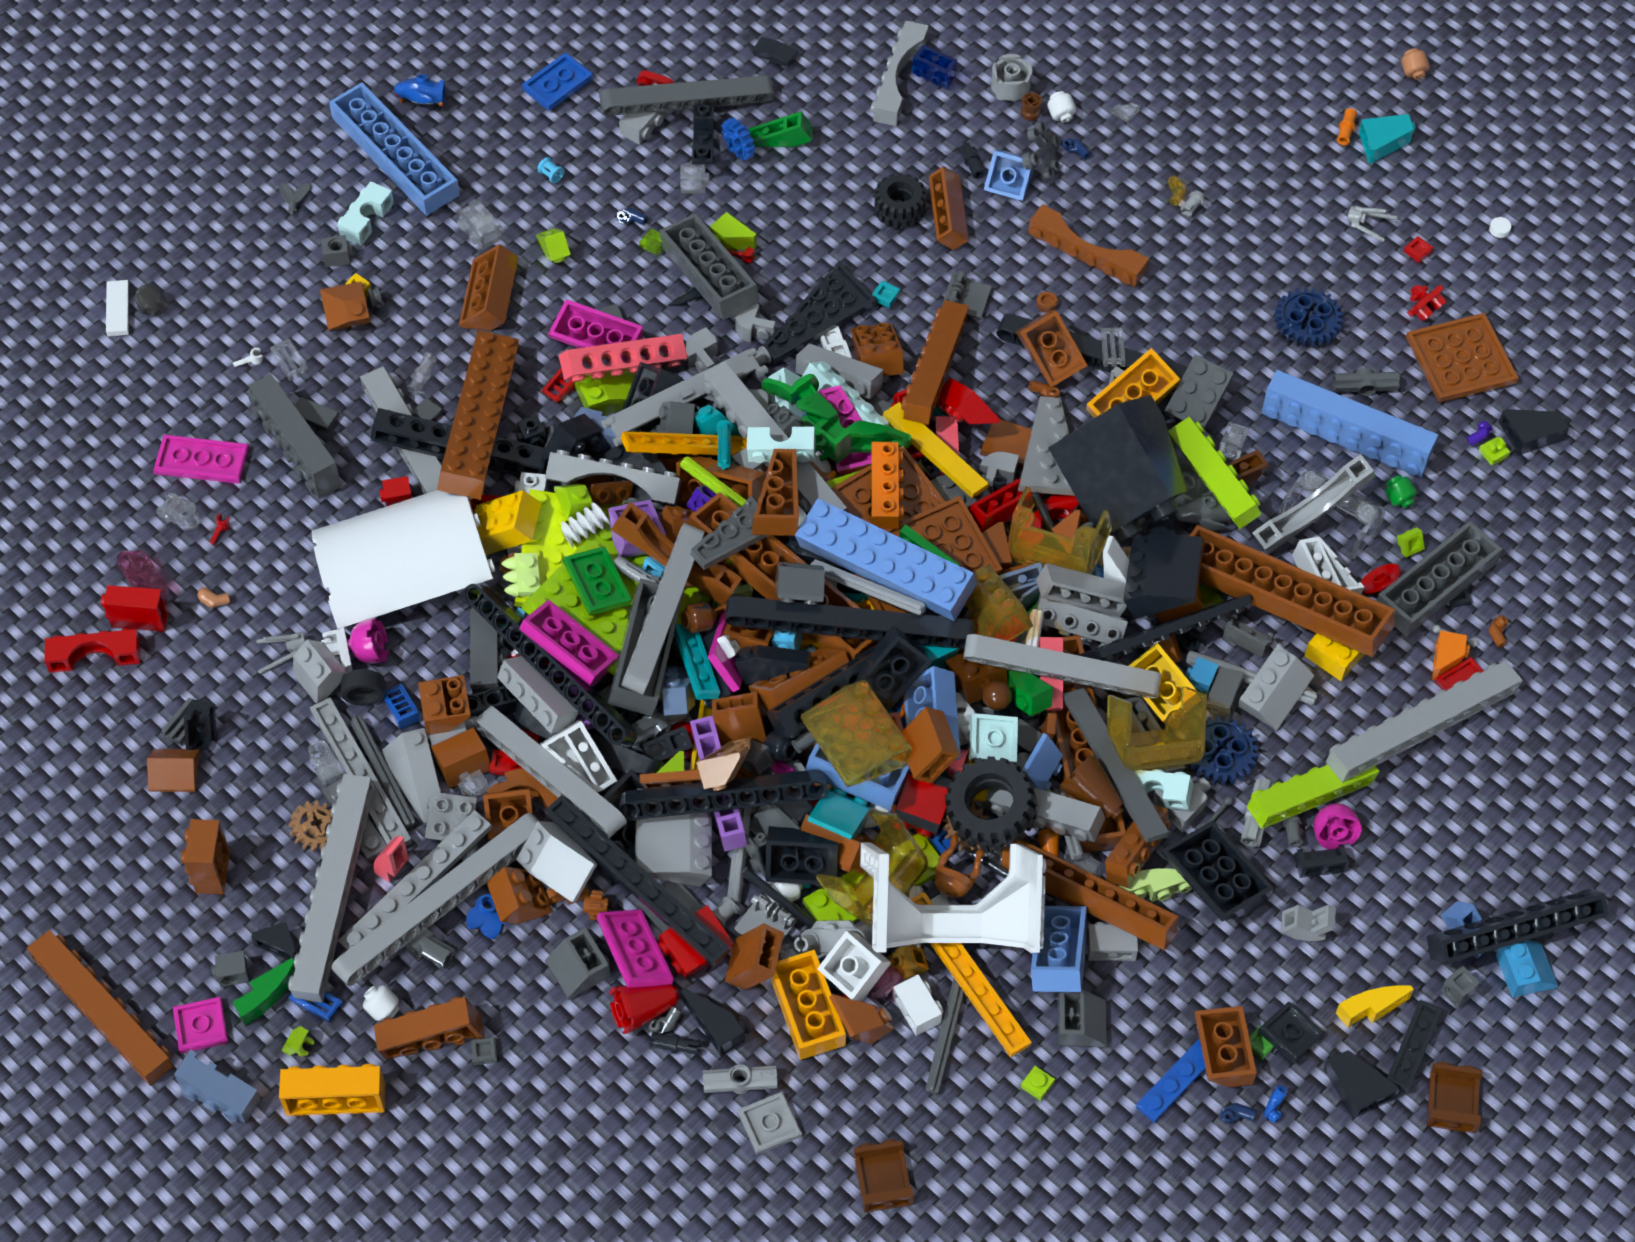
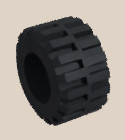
M898 173V175L890 174L889 178L884 177L882 182H878L875 188L874 210L876 217H879L881 223L885 222V225L888 227L892 225L896 229L898 227L905 229L907 226L912 227L915 225V222L919 223L921 221V217L923 218L925 214L926 189L922 182H918V178H912L910 174L903 175V173ZM894 200H905L906 202H896Z

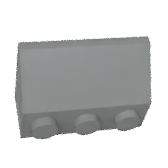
M1277 645L1239 699L1238 707L1277 731L1314 678V675L1296 656Z

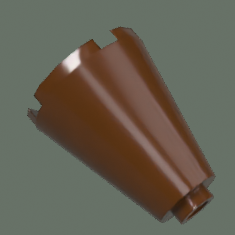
M1094 755L1089 756L1070 775V778L1067 777L1059 786L1064 792L1075 799L1101 807L1106 819L1109 817L1115 819L1124 810L1121 807L1124 802Z

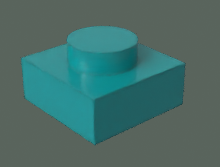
M881 281L872 295L877 299V303L890 308L900 295V289Z

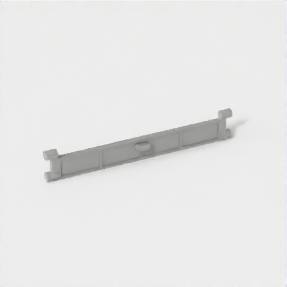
M754 348L725 360L738 378L755 371L757 377L768 373L767 366L763 365L760 367L754 356L757 355V352ZM709 369L601 421L605 429L610 427L616 438L613 439L614 445L617 447L623 444L620 439L623 431L630 432L659 418V409L662 403L668 401L690 403L706 395L707 393L702 386V383H704L703 373Z

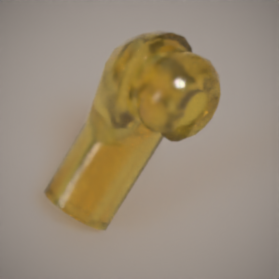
M1171 176L1168 179V184L1173 194L1169 202L1177 206L1186 190L1177 176Z

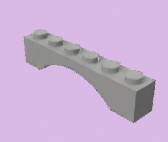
M905 21L903 28H899L898 43L894 42L893 56H889L887 62L888 70L884 71L881 82L883 84L878 86L876 92L877 100H873L871 105L873 121L897 126L902 112V97L898 91L896 80L905 65L923 53L928 40V25Z
M557 450V453L550 452L545 478L549 481L572 484L579 479L589 476H618L639 485L655 502L677 506L682 480L677 478L676 473L664 471V475L655 473L656 469L648 467L637 470L634 469V465L628 463H621V466L612 465L613 461L600 458V461L597 462L592 461L591 456L578 454L577 458L569 456L570 452Z
M1361 454L1344 465L1329 481L1309 497L1288 511L1270 519L1252 532L1254 538L1266 554L1269 555L1375 478L1374 470Z

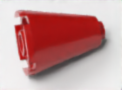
M671 984L627 988L626 985L611 988L609 996L613 995L614 1001L610 1002L611 1012L617 1027L625 1029L622 1032L623 1034L633 1032L668 1011L672 1006H676L677 1000H679L678 990Z

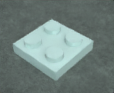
M972 713L970 716L969 760L974 761V759L981 758L982 761H985L988 756H995L997 761H1000L1002 757L1008 759L1009 764L1016 763L1018 717Z

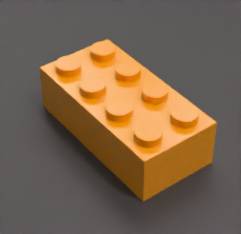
M1151 348L1089 401L1086 410L1093 418H1096L1118 403L1152 395L1154 401L1158 404L1177 388L1180 378Z
M815 950L777 961L775 974L770 978L799 1060L846 1046V1033L841 1019L829 998L831 992L825 976L818 970L820 963Z
M364 1064L362 1067L339 1065L337 1068H327L318 1065L309 1069L292 1066L288 1069L280 1070L279 1099L286 1116L385 1112L386 1085L380 1066L374 1064Z

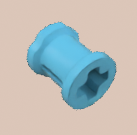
M549 157L541 160L538 165V172L549 177L550 182L553 184L559 182L564 176V169L561 166H556Z

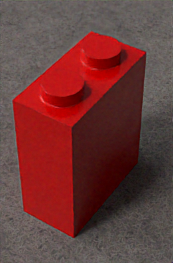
M107 585L106 593L102 594L101 606L105 609V616L109 620L111 628L165 632L169 611L161 589Z
M708 905L693 914L730 947V951L734 946L733 941ZM670 928L660 934L658 946L664 956L668 955L671 959V967L676 975L679 976L681 974L685 980L709 965Z

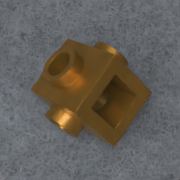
M913 945L899 947L893 954L887 957V960L891 962L889 972L892 978L903 982L918 974L920 976L929 970L923 949Z

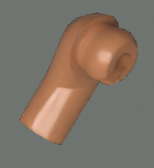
M206 587L200 588L197 593L198 599L210 608L230 604L228 593L216 595Z

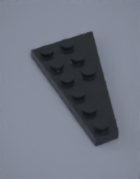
M838 261L835 269L824 277V281L810 292L797 307V311L785 320L786 323L780 330L774 332L763 347L769 352L771 361L777 364L806 347L809 343L811 344L821 338V336H825L835 327L842 326L877 305V299Z

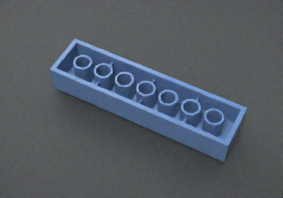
M363 83L356 85L329 101L331 116L335 122L426 216L460 196L458 180Z
M1276 370L1267 388L1261 412L1269 418L1277 419L1289 426L1299 428L1311 435L1319 436L1328 442L1336 443L1350 451H1356L1370 459L1378 460L1390 467H1395L1420 478L1431 459L1438 438L1436 433L1279 370Z
M819 498L795 534L799 546L878 585L925 603L926 608L952 621L956 620L977 585L973 572Z

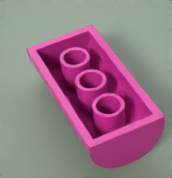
M566 299L548 335L551 339L573 347L585 348L643 339V326ZM621 355L622 360L626 363V358Z
M547 600L526 617L520 626L521 632L590 687L595 686L608 673L619 657L617 653L550 600Z

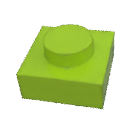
M1034 1066L1021 1083V1088L1041 1101L1054 1084L1055 1079Z

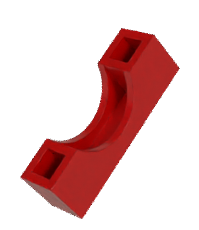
M1052 494L1048 500H1043L1052 520L1065 519L1075 510H1083L1074 495ZM1038 510L1033 514L1030 513L1025 518L1024 523L1020 527H1015L1011 532L1010 548L1029 562L1044 549L1045 535L1041 528L1045 524Z
M122 629L121 631H100L92 634L79 633L72 636L45 638V664L49 673L72 671L75 664L82 657L91 653L107 654L115 660L118 666L141 664L140 638L137 630Z

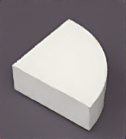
M728 635L717 639L728 659L735 656L741 649L737 641H731Z

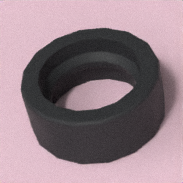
M357 669L346 673L341 679L342 698L348 703L361 706L380 702L385 696L384 676L379 672L368 669Z

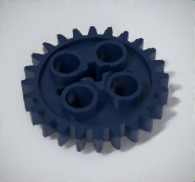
M1304 287L1303 292L1296 288L1295 294L1288 291V296H1282V300L1278 301L1274 315L1276 316L1274 321L1277 322L1276 328L1282 329L1281 335L1288 334L1287 340L1295 339V345L1300 341L1303 347L1306 346V343H1310V346L1313 348L1315 343L1321 347L1323 341L1329 344L1331 338L1336 339V335L1340 333L1344 321L1342 319L1344 313L1340 312V305L1336 306L1337 299L1330 300L1331 294L1324 296V290L1316 293L1315 288L1308 292L1307 287ZM1313 305H1316V307L1314 308L1313 314H1311L1310 317H1309V314H1310V311H1311ZM1308 317H1309V320H1308V323H1307L1305 329L1302 330V328H1303V326H1304V323H1305V320H1307Z
M1217 715L1216 721H1213L1210 716L1207 718V723L1199 720L1198 726L1193 725L1191 732L1188 731L1183 753L1187 755L1185 762L1191 763V771L1198 770L1197 777L1203 774L1207 781L1210 778L1213 779V785H1216L1218 780H1221L1223 786H1225L1227 780L1235 784L1236 777L1243 781L1244 774L1249 776L1251 769L1255 768L1259 756L1257 754L1259 746L1255 745L1257 738H1250L1252 730L1245 732L1246 724L1238 726V719L1231 723L1229 722V716H1226L1224 721H1221L1219 715ZM1216 735H1222L1223 738H1219ZM1234 748L1240 749L1241 752L1235 751ZM1201 749H1206L1209 752H1203ZM1218 763H1224L1227 766H1221Z

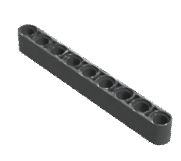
M754 76L611 88L601 91L599 98L603 114L614 116L693 109L694 105H714V107L764 103L773 100L775 92L770 76Z

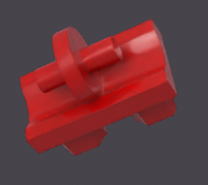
M1438 285L1427 295V286H1413L1411 288L1412 296L1410 300L1412 302L1418 301V303L1407 314L1410 317L1416 314L1420 320L1425 321L1433 314V311L1427 306L1428 302L1435 310H1438L1447 302L1440 293L1444 288Z

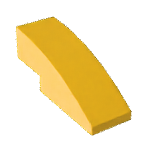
M1396 985L1368 990L1339 1003L1336 1014L1347 1028L1365 1016L1374 1023L1409 1000L1414 989L1411 985Z

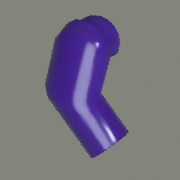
M1487 421L1479 423L1478 431L1466 437L1470 446L1472 447L1483 441L1492 433L1493 428Z

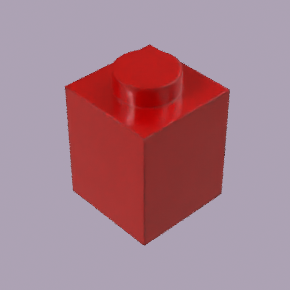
M408 476L382 480L383 489L379 490L381 503L386 502V506H390L412 498Z

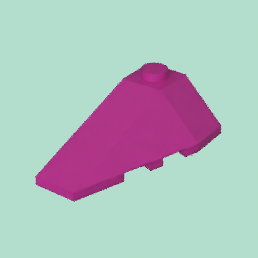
M840 385L819 390L820 395L837 411L842 427L847 428L854 422L862 420ZM871 452L851 453L841 462L836 463L839 476L860 471L870 466Z

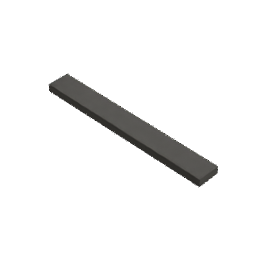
M1081 688L1063 694V701L1124 802L1127 811L1146 843L1167 837L1169 831L1085 689Z

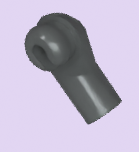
M672 1006L666 1017L656 1018L649 1022V1030L658 1034L672 1031L682 1011Z

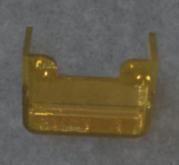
M1026 486L1012 515L1008 540L1011 560L1027 566L1041 562L1043 568L1048 563L1091 575L1112 529L1108 511H1103L1096 529L1083 526L1075 531L1073 538L1065 537L1033 527L1035 521L1032 511L1034 501L1030 487Z
M1186 686L1182 687L1181 709L1173 710L1167 715L1165 729L1131 733L1132 703L1116 696L1108 695L1107 734L1123 766L1137 771L1199 762L1205 752L1207 694Z
M872 810L870 815L881 829L874 841L884 845L883 851L889 854L888 881L906 895L926 871L928 859L897 814ZM866 872L856 886L852 888L843 878L823 874L816 876L835 904L865 924L873 926V877Z

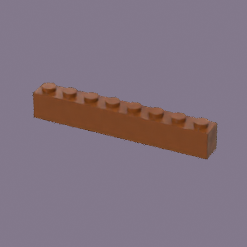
M944 300L942 308L938 307L936 320H933L931 326L932 333H928L926 345H923L922 358H918L916 370L918 371H913L911 383L913 384H908L906 392L908 397H903L902 400L903 419L929 425L967 323L969 305Z
M1018 839L1014 841V844H1021L1043 855V859L1046 861V871L1042 873L1045 876V892L1073 906H1086L1087 913L1162 950H1165L1176 937L1179 916L1023 840L1019 841ZM1006 845L1002 850L1001 866L1009 870L1010 848Z
M48 930L27 947L31 958L143 1080L151 1086L173 1068L170 1062L171 1054L163 1045L160 1048L156 1045L155 1041L157 1040L148 1029L145 1032L140 1027L142 1024L133 1013L129 1015L125 1011L127 1007L120 998L114 999L110 995L112 991L104 981L99 983L95 979L97 975L89 965L84 967L80 963L82 958L74 949L70 952L66 948L68 944L60 934L55 936L51 930Z

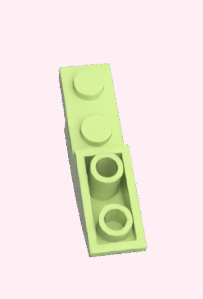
M1176 869L1139 871L1128 888L1118 886L1142 899L1148 894L1151 902L1157 900L1164 901L1173 894L1179 892L1187 893L1192 890V887Z

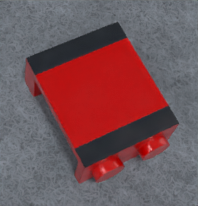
M910 770L892 817V821L896 822L895 826L904 830L909 828L918 830L917 834L925 838L936 836L947 807L945 803V795L948 793L947 786L949 782L954 781L938 776L931 784L914 779Z

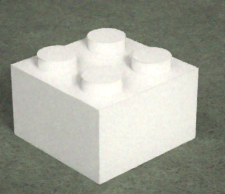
M846 931L818 967V970L850 999L863 1001L891 962L881 953L875 952L872 946L858 933Z

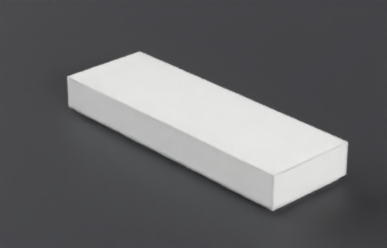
M128 280L107 282V336L129 335Z

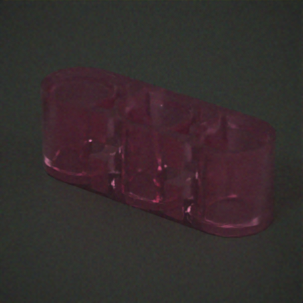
M121 551L118 554L117 565L132 587L161 589L164 599L168 598L169 587L144 551Z

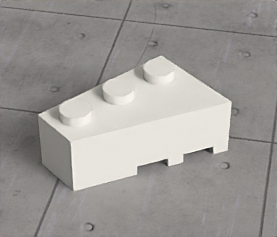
M1320 537L1299 540L1292 554L1298 568L1356 593H1362L1365 588L1361 582L1357 583L1350 575L1351 571L1347 567L1344 568L1336 560V554Z
M582 721L575 722L539 744L597 793L617 781Z

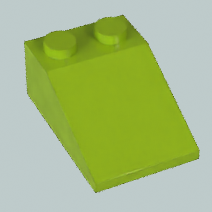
M629 370L624 371V374L619 376H611V373L604 374L605 377L599 379H592L591 376L585 377V380L575 382V389L584 408L601 411L604 413L603 416L623 409L636 373L631 374Z

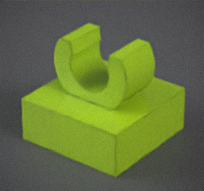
M1496 437L1480 445L1478 450L1491 466L1508 458L1510 455V451L1501 437Z
M1416 527L1406 531V533L1397 535V543L1400 546L1401 554L1406 558L1425 549L1422 530Z
M299 1026L291 1031L281 1051L289 1056L297 1053L299 1056L305 1057L309 1052L303 1049L302 1044L306 1043L311 1046L314 1044V1040L306 1037L308 1030Z

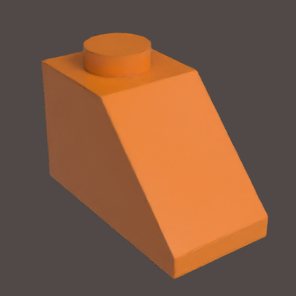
M1440 630L1436 640L1431 680H1435L1439 675L1461 663L1464 657H1468L1470 645L1466 644L1467 635Z

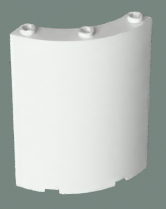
M436 490L312 530V540L317 545L314 546L318 568L324 588L330 589L331 595L328 602L337 629L466 588L469 584H478L493 579L492 572H495V567L492 559L487 560L477 528L481 526L478 514H473L470 499L473 498Z

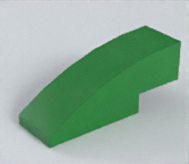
M293 958L250 981L252 991L233 1001L235 1010L245 1026L269 1010L287 990L289 979L291 976H294L295 972Z

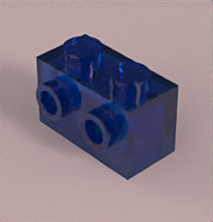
M922 44L913 56L912 73L947 89L956 77L958 60Z

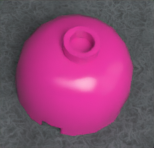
M370 618L359 622L353 627L350 639H348L350 652H353L358 660L368 664L385 662L389 650L384 651V644L388 643L386 630L381 621H376L377 618Z
M1331 804L1322 808L1316 814L1313 823L1315 837L1319 844L1326 849H1336L1338 844L1345 845L1349 843V845H1352L1362 832L1358 816L1352 808L1344 804Z

